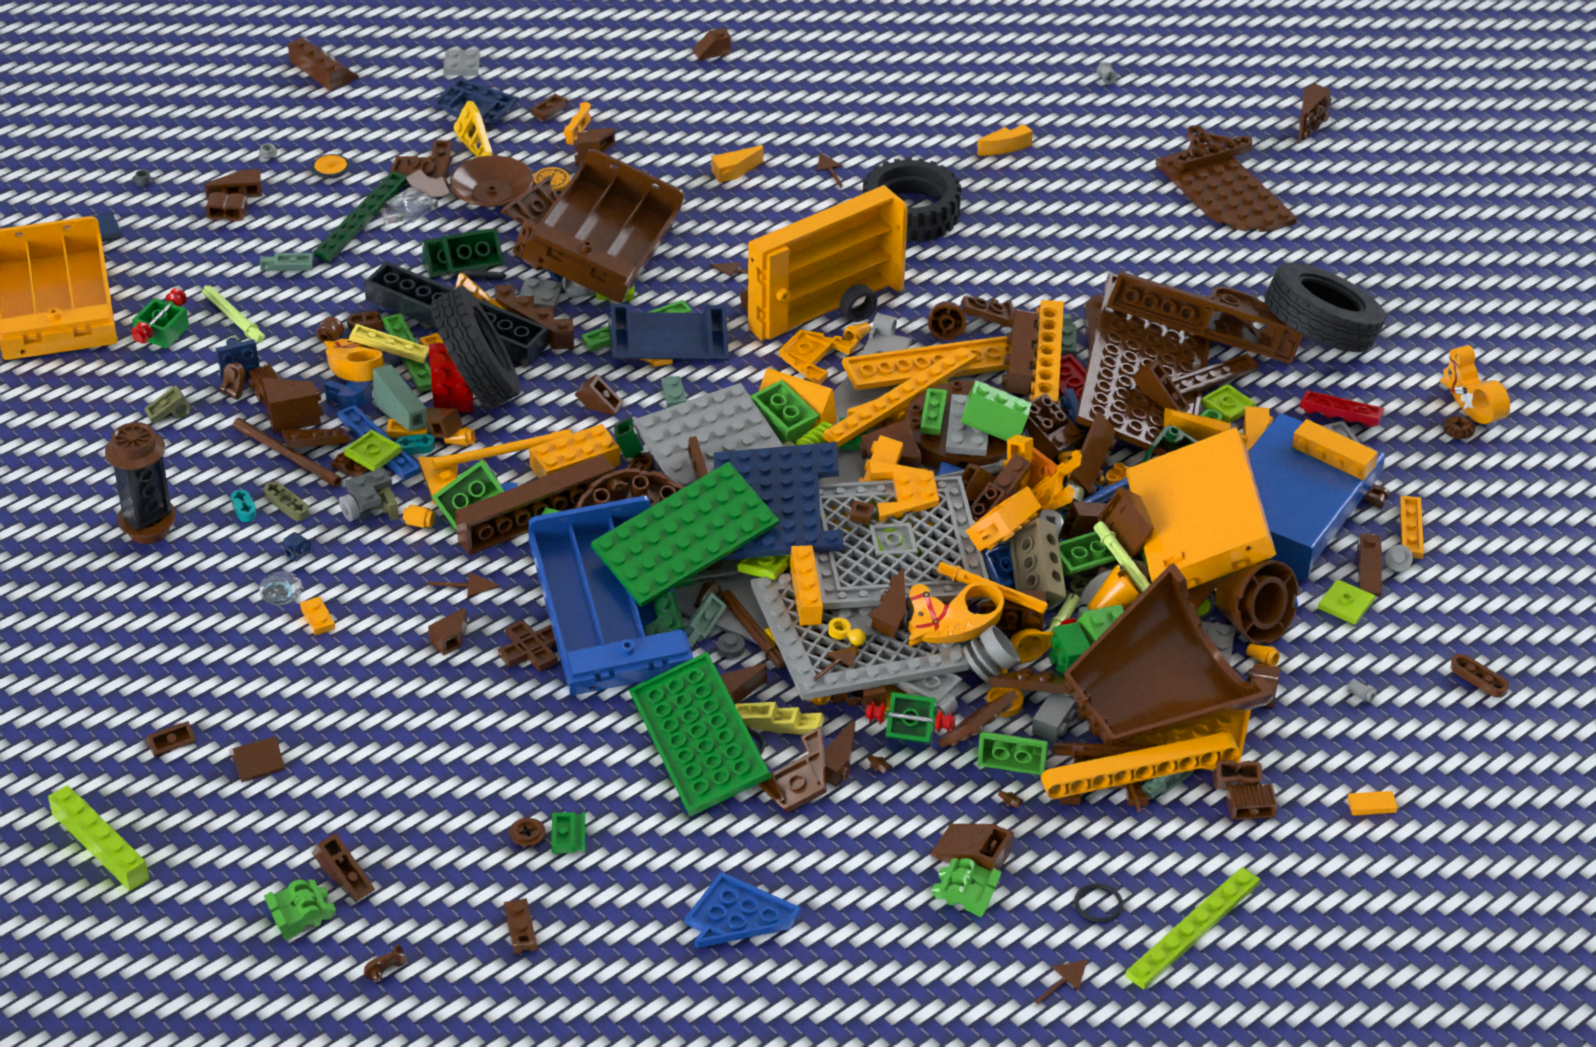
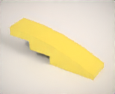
M776 702L735 704L745 726L759 730L787 734H806L818 727L822 728L824 721L822 713L801 714L799 707L778 708Z

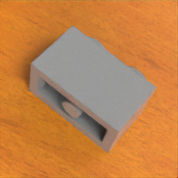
M1050 693L1033 718L1032 734L1056 743L1060 736L1065 735L1068 724L1073 722L1077 716L1074 699L1059 693Z

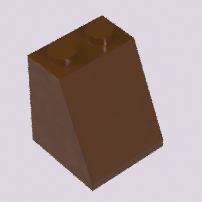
M273 378L262 379L265 407L274 434L281 433V429H301L321 425L320 416H323V409L318 401H322L320 390L315 388L314 382Z
M907 419L861 436L859 452L863 460H871L873 455L871 452L874 440L878 441L879 436L882 435L903 442V451L898 465L907 467L921 466V454Z

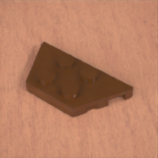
M547 176L505 206L500 212L523 224L524 219H531L538 225L558 198L556 190L552 189L550 183L552 181L551 176Z
M1023 668L1020 671L992 676L989 681V686L1069 694L1063 685L1066 680L1060 675H1054L1052 671L1033 673L1032 669Z

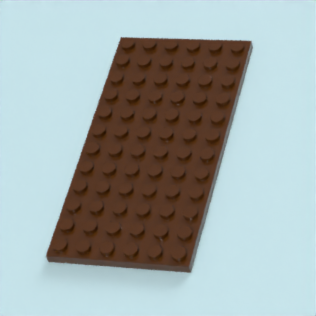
M1110 272L1105 284L1075 421L1091 427L1096 413L1099 411L1116 430L1114 437L1149 450L1152 443L1164 429L1165 408L1143 394L1135 384L1132 376L1140 367L1157 359L1171 379L1206 368L1211 339L1107 308L1109 297L1118 276ZM1202 391L1184 397L1190 406L1187 413L1198 415ZM1159 445L1154 453L1161 456L1171 452L1162 445Z

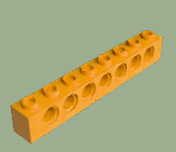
M1041 300L1040 308L1036 307L1039 319L1036 323V329L1039 332L1036 334L1034 344V356L1037 357H1034L1032 368L1035 369H1032L1031 381L1035 382H1031V394L1034 395H1030V401L1046 393L1058 406L1064 301Z

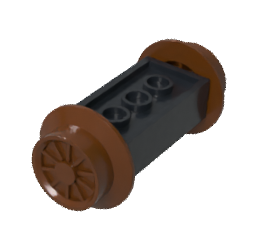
M130 422L114 430L111 440L106 445L105 456L108 462L114 466L121 510L117 516L120 529L135 542L151 544L164 539L176 520V510L170 502L163 460L165 443L162 437L155 433L149 425L141 422Z

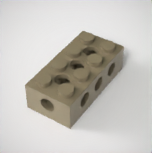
M1038 517L1015 532L1009 538L1016 591H1045V602L1048 603V609L1067 597L1056 524Z

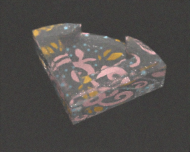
M388 208L380 209L381 216L386 225L404 221L403 215L400 212H393Z

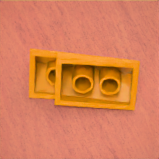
M1169 408L1164 410V428L1168 425L1175 426L1197 441L1227 431L1231 426V423L1219 419ZM1240 433L1244 444H1246L1248 435Z

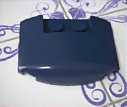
M458 78L436 99V102L447 113L458 119L467 101H474L481 114L483 123L489 124L497 122L519 101V97Z

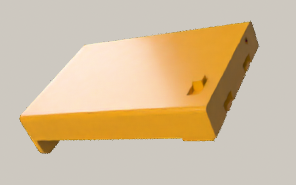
M883 185L749 241V330L761 341L770 340L788 332L791 328L839 308L842 295L850 287L857 284H864L873 292L887 286L892 287L896 292L904 290L908 216L905 202Z
M88 216L0 229V347L4 360L117 343L99 222L96 217Z
M1237 428L1229 429L1126 470L1130 491L1141 496L1154 526L1151 537L1147 538L1143 543L1151 582L1170 564L1174 563L1186 578L1187 588L1190 589L1273 558L1276 555L1251 468L1250 456Z

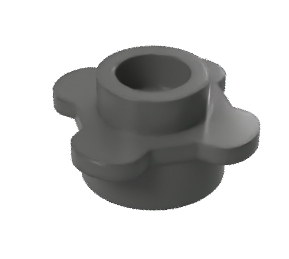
M146 169L138 170L132 177L138 186H145L154 181V177H151L150 172Z

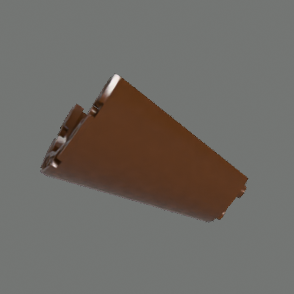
M1174 563L1170 564L1064 672L1066 682L1063 685L1077 704L1078 709L1076 711L1082 721L1086 720L1088 722L1091 734L1094 737L1099 736L1105 744L1112 745L1265 706L1273 699L1274 692L1262 676L1254 679L1253 684L1248 681L1244 682L1217 649L1212 639L1202 628V622L1194 606L1186 601L1189 598L1186 578Z

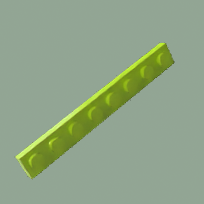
M1241 867L1126 971L1125 977L1145 990L1260 884V878Z

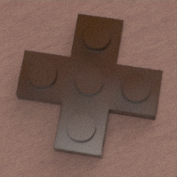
M521 620L505 628V634L512 643L499 648L498 656L509 668L529 660L540 672L558 663V657L551 650V648L557 646L551 625L534 632L524 620Z

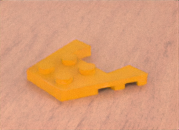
M799 330L779 349V356L808 380L820 385L828 377V371L815 365L832 348L850 355L859 346V340L852 338L851 341L842 340V336L830 338L824 337V333Z
M1078 450L1071 454L1073 458L1067 463L1063 461L1057 466V471L1052 477L1047 475L1031 489L1042 506L1036 511L1037 516L1033 519L1037 518L1043 510H1055L1073 501L1075 490L1070 485L1063 489L1062 483L1065 475L1080 466L1082 454Z
M869 460L871 479L892 478L897 502L877 503L876 509L879 522L887 520V517L890 516L901 517L903 513L913 510L915 513L938 506L939 497L933 471Z

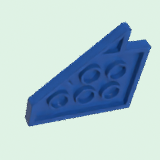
M720 872L687 914L685 924L701 931L695 939V947L700 948L789 930L801 915L802 908Z

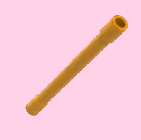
M570 429L520 441L454 455L432 458L434 470L442 469L460 463L526 450L572 433Z

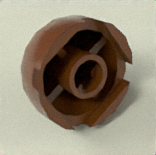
M942 301L930 310L928 328L937 339L951 341L964 332L966 316L962 308L956 303Z

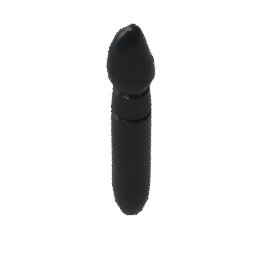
M469 269L460 272L468 278H506V274L502 272L472 271Z

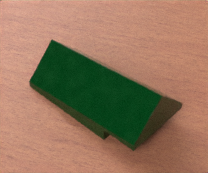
M497 228L423 240L422 263L429 278L460 273L468 269L477 270L504 265Z

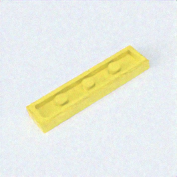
M358 324L355 325L349 338L351 341L423 364L429 355V347Z

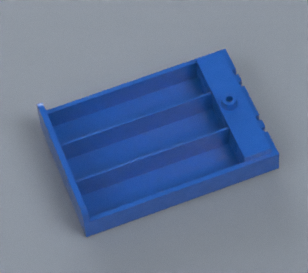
M1280 413L1254 443L1248 453L1276 555L1266 561L1276 560L1287 564L1294 572L1296 579L1304 581L1310 575L1312 564L1382 474L1385 454L1377 451L1376 467L1363 481L1292 448L1294 432L1303 422Z
M647 496L539 515L529 520V544L571 696L644 682L693 659L686 630L682 631L680 629L645 636L643 626L658 619L653 600L640 607L591 547V542L650 508L651 502Z

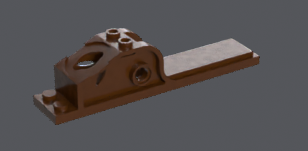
M1119 271L1107 303V308L1292 364L1303 338L1302 334L1278 319L1267 307L1266 303L1251 294L1229 287L1218 286L1213 288L1210 296H1200ZM1254 321L1269 327L1257 329L1251 322Z

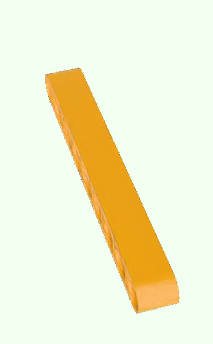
M1228 732L1051 768L1042 773L1041 781L1047 796L1057 799L1216 765L1217 762L1222 760L1234 761L1238 758L1240 751L1233 736Z

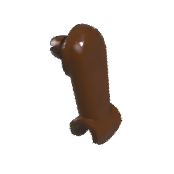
M397 944L393 947L392 952L369 961L364 967V976L378 981V978L381 980L385 970L393 965L400 967L406 964L408 958L403 954L401 945Z

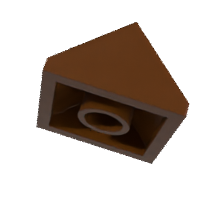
M276 736L229 749L241 782L285 770Z

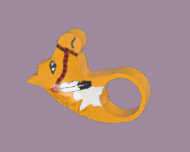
M1465 345L1452 349L1449 353V365L1446 369H1443L1444 377L1439 379V381L1450 389L1462 410L1475 422L1489 424L1506 418L1510 413V399L1504 386L1496 380L1481 381L1479 379L1476 366L1474 365L1475 352L1471 346Z

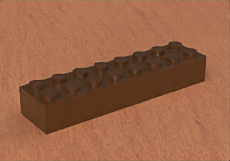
M602 454L457 509L455 514L458 542L468 555H472L529 533V520L532 517L542 515L546 507L559 511L576 509L582 494H585L591 487V484L604 475L614 472V467Z

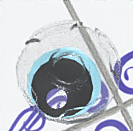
M274 572L267 579L265 577L259 585L261 598L270 605H288L295 602L302 593L300 578L298 579L291 572Z

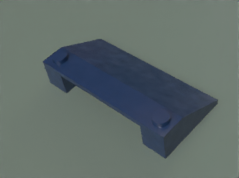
M610 304L608 310V330L613 359L729 360L726 305H706L704 313L630 312V304Z

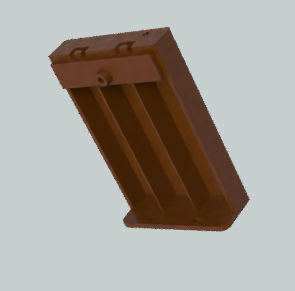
M590 149L586 153L583 164L528 237L522 256L528 261L615 302L622 303L676 222L685 193L680 188L597 149Z

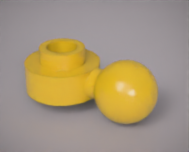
M834 618L829 622L828 633L835 639H845L848 637L851 644L855 646L862 645L866 640L865 632L858 628L851 630L850 623L844 618Z

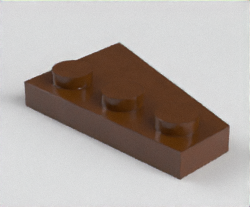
M444 155V157L396 156L389 173L393 171L409 176L420 169H424L428 176L437 179L445 177L453 158L451 155Z
M964 296L962 298L961 305L966 315L982 318L986 322L998 323L1003 327L1011 326V324H1008L1009 314L1014 311L1011 301L999 303L997 299L987 302L979 297Z
M341 427L331 429H281V437L289 449L349 443V434Z

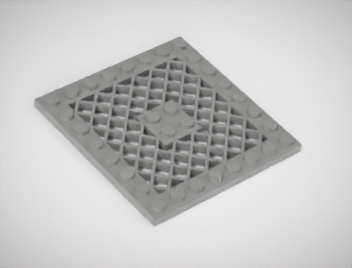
M961 476L934 477L940 503L936 507L929 508L930 512L921 510L914 513L912 510L909 514L903 513V516L899 517L902 519L901 521L894 519L895 516L887 517V520L879 523L873 520L878 518L877 509L874 508L870 524H857L854 521H850L849 517L852 508L849 506L853 505L854 500L875 505L877 503L897 502L893 480L819 484L821 531L842 529L844 551L847 552L845 555L838 551L814 553L823 610L880 606L881 595L884 590L888 591L890 589V580L887 578L889 576L892 577L894 574L898 575L899 572L896 571L898 568H902L905 571L906 604H908L911 587L917 584L927 586L930 590V596L939 599L941 602L953 601L968 585L959 581L953 582L952 578L938 573L937 568L940 562L954 567L961 565V569L989 580L982 552L978 551L965 531L974 522ZM830 506H833V507H835V508H837V509L834 511V510L830 509L829 507H830ZM844 512V513L848 514L849 516L845 517V516H843V515H841V514ZM939 514V515L943 516V518L940 519V518L936 517L935 515ZM918 515V516L922 517L923 519H922V520H919V519L915 518V516ZM836 520V521H838L840 524H839V525H836V524L833 523V521ZM928 522H931V523H933V524H935V525L932 527V526L928 525L927 523H928ZM847 526L848 528H850V529H852V530L849 532V531L845 530L844 528ZM942 528V529L946 530L947 532H946V533H943V532H941V531H939V530ZM921 529L925 531L926 534L924 535L918 531ZM859 533V534L863 535L864 537L861 539L860 537H858V536H856V535ZM934 536L939 540L936 542L931 537ZM849 541H851V542L854 543L855 545H854V546H851V545H849V544H847V543H848ZM944 543H947V544L950 545L951 547H950V548H947V547H945L943 544H944ZM925 544V545L929 546L930 548H929V549H926V548H924V547H922V546ZM863 548L867 550V552L863 553L862 551H860V549ZM938 551V552L942 553V555L939 556V555L935 554L934 552ZM854 556L859 560L856 562L855 560L851 559V557ZM951 558V559H953V560H955V561H954L953 563H951L950 561H948V560H946V559ZM927 559H930V560L933 561L934 563H933V564H930V563L926 562V560H927ZM908 560L913 564L910 566L905 561ZM887 561L892 565L889 567L884 563ZM867 563L871 565V567L867 568L863 564ZM846 564L850 568L847 570L842 566ZM921 567V568H923L925 571H924V572H921V571L917 570V568ZM878 569V570H880L881 572H883V574L880 575V574L876 573L875 571ZM858 571L862 573V575L858 576L854 574V572ZM933 574L937 576V578L934 579L930 577V575ZM912 575L917 579L914 581L910 579L909 576ZM871 578L874 582L870 583L867 579ZM847 579H849V580L853 581V583L850 585L849 583H847V582H845V581H846ZM976 596L970 598L969 600H980L989 598L983 596Z
M908 560L905 561L910 566L913 564ZM887 561L884 563L889 567L892 565ZM867 563L863 564L867 568L871 567V565ZM846 564L842 566L847 570L850 568ZM878 569L875 571L876 573H878V574H880V575L883 574V572H881V571L878 570ZM858 571L854 572V574L858 576L862 575V573ZM791 573L781 574L775 581L767 577L751 579L752 590L802 700L969 670V663L958 642L936 644L923 641L916 644L917 648L908 646L911 633H906L902 630H908L909 620H912L910 610H906L904 623L893 639L871 628L873 619L870 618L874 606L830 609L831 615L826 613L828 609H824L822 611L823 621L828 622L834 618H844L850 623L851 630L857 628L863 630L866 634V640L860 645L863 649H858L853 668L850 666L848 668L840 666L842 662H839L817 681H814L813 677L822 671L819 668H826L832 663L826 660L827 658L833 659L826 656L827 653L834 652V649L841 650L855 645L851 644L848 637L842 639L843 643L840 642L841 639L827 637L829 634V624L809 625L807 629L800 626L798 614L793 612L797 610L796 600L787 598L788 596L795 598ZM912 575L909 576V578L914 581L917 579ZM871 578L867 579V581L871 583L874 582V580H872ZM847 579V580L845 581V582L849 583L850 585L853 583V581H851V580H849V579ZM819 629L822 633L819 634L814 632L813 630ZM896 638H899V639H901V640H904V642L902 643V642L897 641V640H895V639H896ZM806 639H812L814 640V643L809 642ZM875 642L882 643L883 646L877 645ZM820 644L827 645L828 648L822 647ZM889 647H892V648L897 649V651L895 652V651L890 650V649H888V648H889ZM925 648V649L930 650V651H932V652H931V653H928V652H926V651H923V649ZM870 650V651L875 652V653H877V654H876V655H873V654L868 653V651ZM815 652L817 654H820L821 657H817L812 654ZM905 652L910 654L911 656L908 657L906 655H903L902 653ZM882 656H885V657L890 658V660L888 661V660L883 659V658H881V657H882ZM863 659V660L868 661V662H870V663H869V664H866V663L861 662V660Z

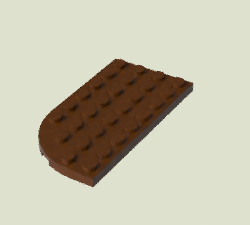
M1187 150L1156 159L1155 165L1204 214L1219 224L1224 222L1232 225V229L1247 231L1248 228L1259 229V232L1281 229L1297 222V217L1233 156L1186 170L1175 168L1174 159L1176 154L1186 152Z

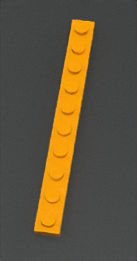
M962 346L824 431L823 439L829 443L837 442V448L912 402L915 397L927 390V388L943 383L975 363L977 355Z

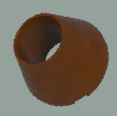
M1269 560L1222 576L1216 588V605L1219 611L1249 642L1258 645L1270 644L1279 639L1292 623L1297 610L1294 604L1295 596L1299 595L1298 582L1292 569L1283 562Z

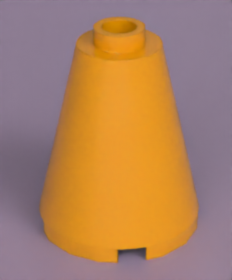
M1117 565L1087 607L1090 611L1121 604L1123 609H1126L1141 593L1124 569L1120 571V565Z

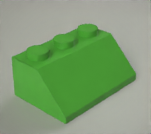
M783 380L750 396L782 444L787 441L795 444L799 438L807 434L819 418V414Z
M975 380L966 398L960 422L1007 441V439L1014 435H1021L1032 403Z
M481 460L434 494L432 498L455 530H457L455 510L505 492L486 461Z
M1096 531L1059 542L1063 576L1117 560L1107 546L1102 545L1101 538Z
M981 731L977 766L1042 775L1045 771L1049 741Z

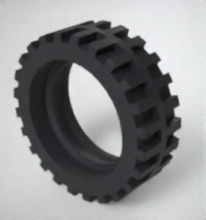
M906 158V160L894 159V162L891 163L888 161L884 162L881 167L877 165L874 167L873 172L869 171L867 178H864L862 194L885 185L894 194L916 192L938 200V202L924 207H907L906 242H910V240L923 242V239L934 240L937 235L942 237L946 235V230L950 232L954 225H957L960 217L962 189L961 184H959L960 180L958 177H954V172L951 170L947 171V167L944 165L938 166L934 161L926 162L921 158L919 160H912V158Z

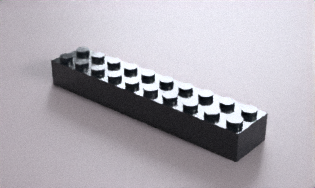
M388 261L384 262L364 281L366 300L436 329L431 311V303L444 294L455 290ZM476 298L500 336L511 360L528 367L548 346V327Z

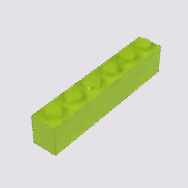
M68 785L48 796L52 815L129 891L149 880L146 861Z

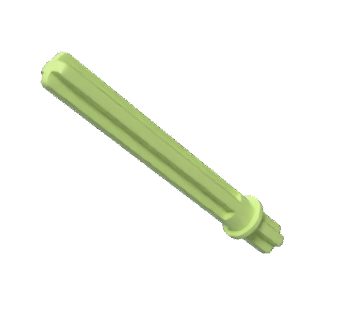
M204 286L202 293L244 331L245 336L254 339L256 343L263 342L265 335L255 323H251L212 286Z
M1102 521L1094 525V530L1101 538L1102 545L1107 546L1142 593L1150 583L1116 539L1115 532L1110 531Z

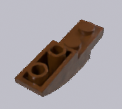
M1015 453L994 482H989L971 505L972 519L978 521L995 506L1016 494L1022 487L1021 481L1033 467L1032 463Z

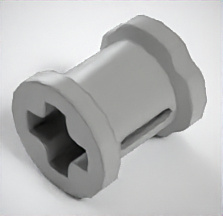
M1103 62L1097 67V73L1102 76L1104 83L1110 85L1117 80L1118 75L1112 70L1109 62Z

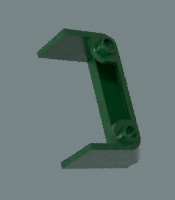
M1168 425L1152 443L1141 463L1148 461L1159 445L1172 452L1198 441L1177 427Z

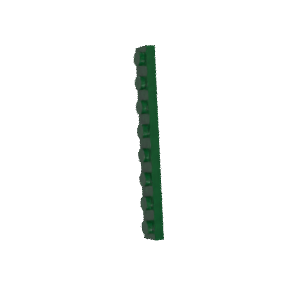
M392 171L314 250V256L331 262L408 183L407 176Z

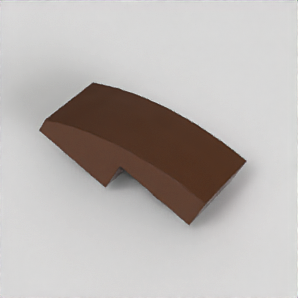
M344 452L339 453L330 463L334 469L353 478L371 472L370 469L345 456Z

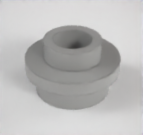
M265 143L261 145L259 155L265 159H272L277 155V149L273 144Z

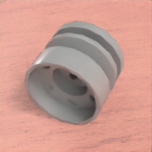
M994 625L980 634L982 643L977 639H973L971 645L967 644L962 648L971 668L987 683H989L990 677L1002 674L1001 667L1009 670L1020 661L1019 655L1010 640Z

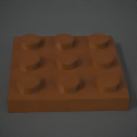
M1013 689L982 705L957 724L954 730H950L949 734L946 733L939 738L937 742L941 747L948 744L953 747L961 740L964 741L970 736L978 734L984 729V725L995 721L999 717L998 714L1004 713L1013 707L1014 704L1012 702L1019 696Z

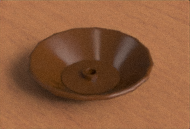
M499 155L480 156L465 161L454 170L450 178L451 190L459 199L473 205L488 208L501 207L511 203L528 191L534 183L533 173L525 163L512 157Z

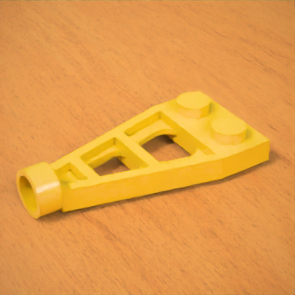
M467 101L454 125V130L460 141L476 157L492 155V150L481 114L474 101ZM475 124L476 131L471 139L469 133ZM481 141V146L478 149L477 144Z

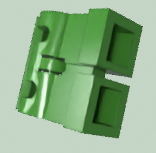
M968 858L961 859L960 861L958 859H951L948 867H941L939 878L942 882L933 885L932 893L936 899H945L948 905L962 904L965 910L982 917L1002 872L994 868L992 871L978 866L975 861Z
M308 879L307 882L296 880L288 888L276 894H273L271 891L263 895L279 930L286 940L304 931L303 927L306 925L319 926L323 919H332L336 912L334 904L325 903L328 898L326 888L318 887L315 880Z

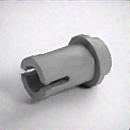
M1352 679L1347 686V691L1362 698L1363 702H1372L1376 696L1374 687H1368L1356 679Z

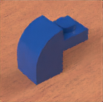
M328 380L324 384L326 400L338 403L339 410L354 404L360 409L372 398L371 382L349 381L345 386Z

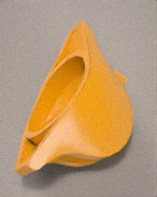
M1029 628L1014 634L1010 642L1019 655L1020 661L1018 663L1032 662L1041 657L1051 647L1050 637L1053 636V632H1043Z

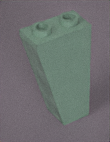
M386 365L374 368V405L408 431L427 427V408L394 367Z

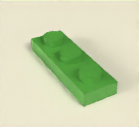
M927 388L920 433L930 435L941 434L947 390Z

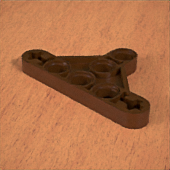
M1189 126L1187 128V139L1190 141L1189 147L1186 152L1175 155L1174 167L1179 170H1186L1252 150L1253 140L1248 136L1230 138L1207 133L1200 126Z

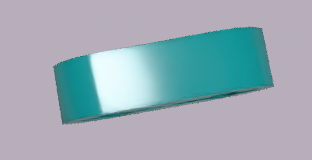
M430 434L402 436L396 441L398 445L402 446V450L407 455L430 453L435 449V440Z
M245 490L234 491L231 494V502L239 520L243 522L253 521L257 514L250 494Z

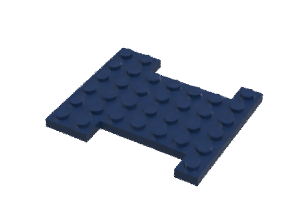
M837 442L713 453L714 470L730 462L779 519V525L719 561L791 555V546L812 545L814 553L844 550L842 529L821 531L818 478L839 477Z

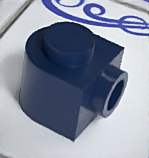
M293 532L283 539L284 555L296 562L303 556H307L311 550L310 540L297 532Z

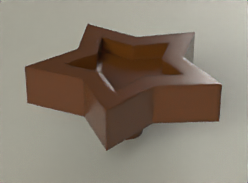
M869 754L867 758L871 762L870 767H873L876 772L879 770L884 774L885 770L890 771L893 767L883 757Z
M1000 790L998 796L1003 799V803H1006L1007 807L1012 805L1018 808L1024 801V799L1017 797L1012 791L1007 793Z

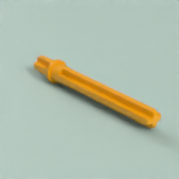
M940 562L937 572L952 578L953 582L959 581L968 585L977 581L989 582L1000 589L1004 599L1040 613H1045L1047 609V602L961 569L959 565L954 567L944 562Z

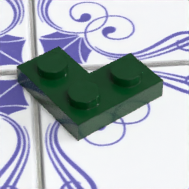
M669 591L653 600L658 619L643 626L645 636L680 629L682 631L685 630L674 592Z

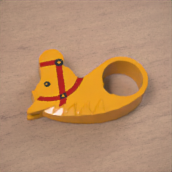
M349 339L324 341V345L327 347L325 353L327 354V361L331 371L344 380L354 382L373 380V369L384 366L382 350Z
M977 581L967 585L950 604L945 605L939 599L930 596V590L927 586L923 584L912 586L908 597V606L912 613V620L909 621L908 627L911 633L908 646H914L923 641L944 644L963 642L979 637L982 632L999 622L1004 604L1002 592L992 583ZM983 596L992 600L997 609L989 614H973L968 610L966 601L972 597Z

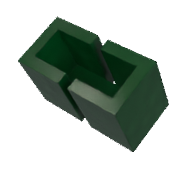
M632 417L614 425L615 439L625 459L629 457L635 458L644 451L643 440L633 425L634 420Z

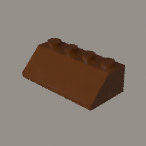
M304 38L288 43L290 62L329 91L359 78L358 74L318 45Z
M1099 411L1096 413L1080 451L1082 454L1080 466L1074 469L1070 475V479L1083 488V500L1095 494L1097 486L1094 483L1095 481L1100 482L1104 472L1101 470V466L1107 465L1110 457L1107 452L1108 450L1112 451L1116 443V439L1113 438L1116 430Z

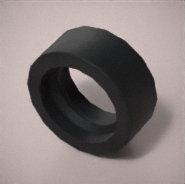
M857 284L850 287L842 295L840 309L849 320L860 322L871 316L875 311L878 299L868 286ZM866 296L864 302L858 308L851 310L853 304L858 299Z

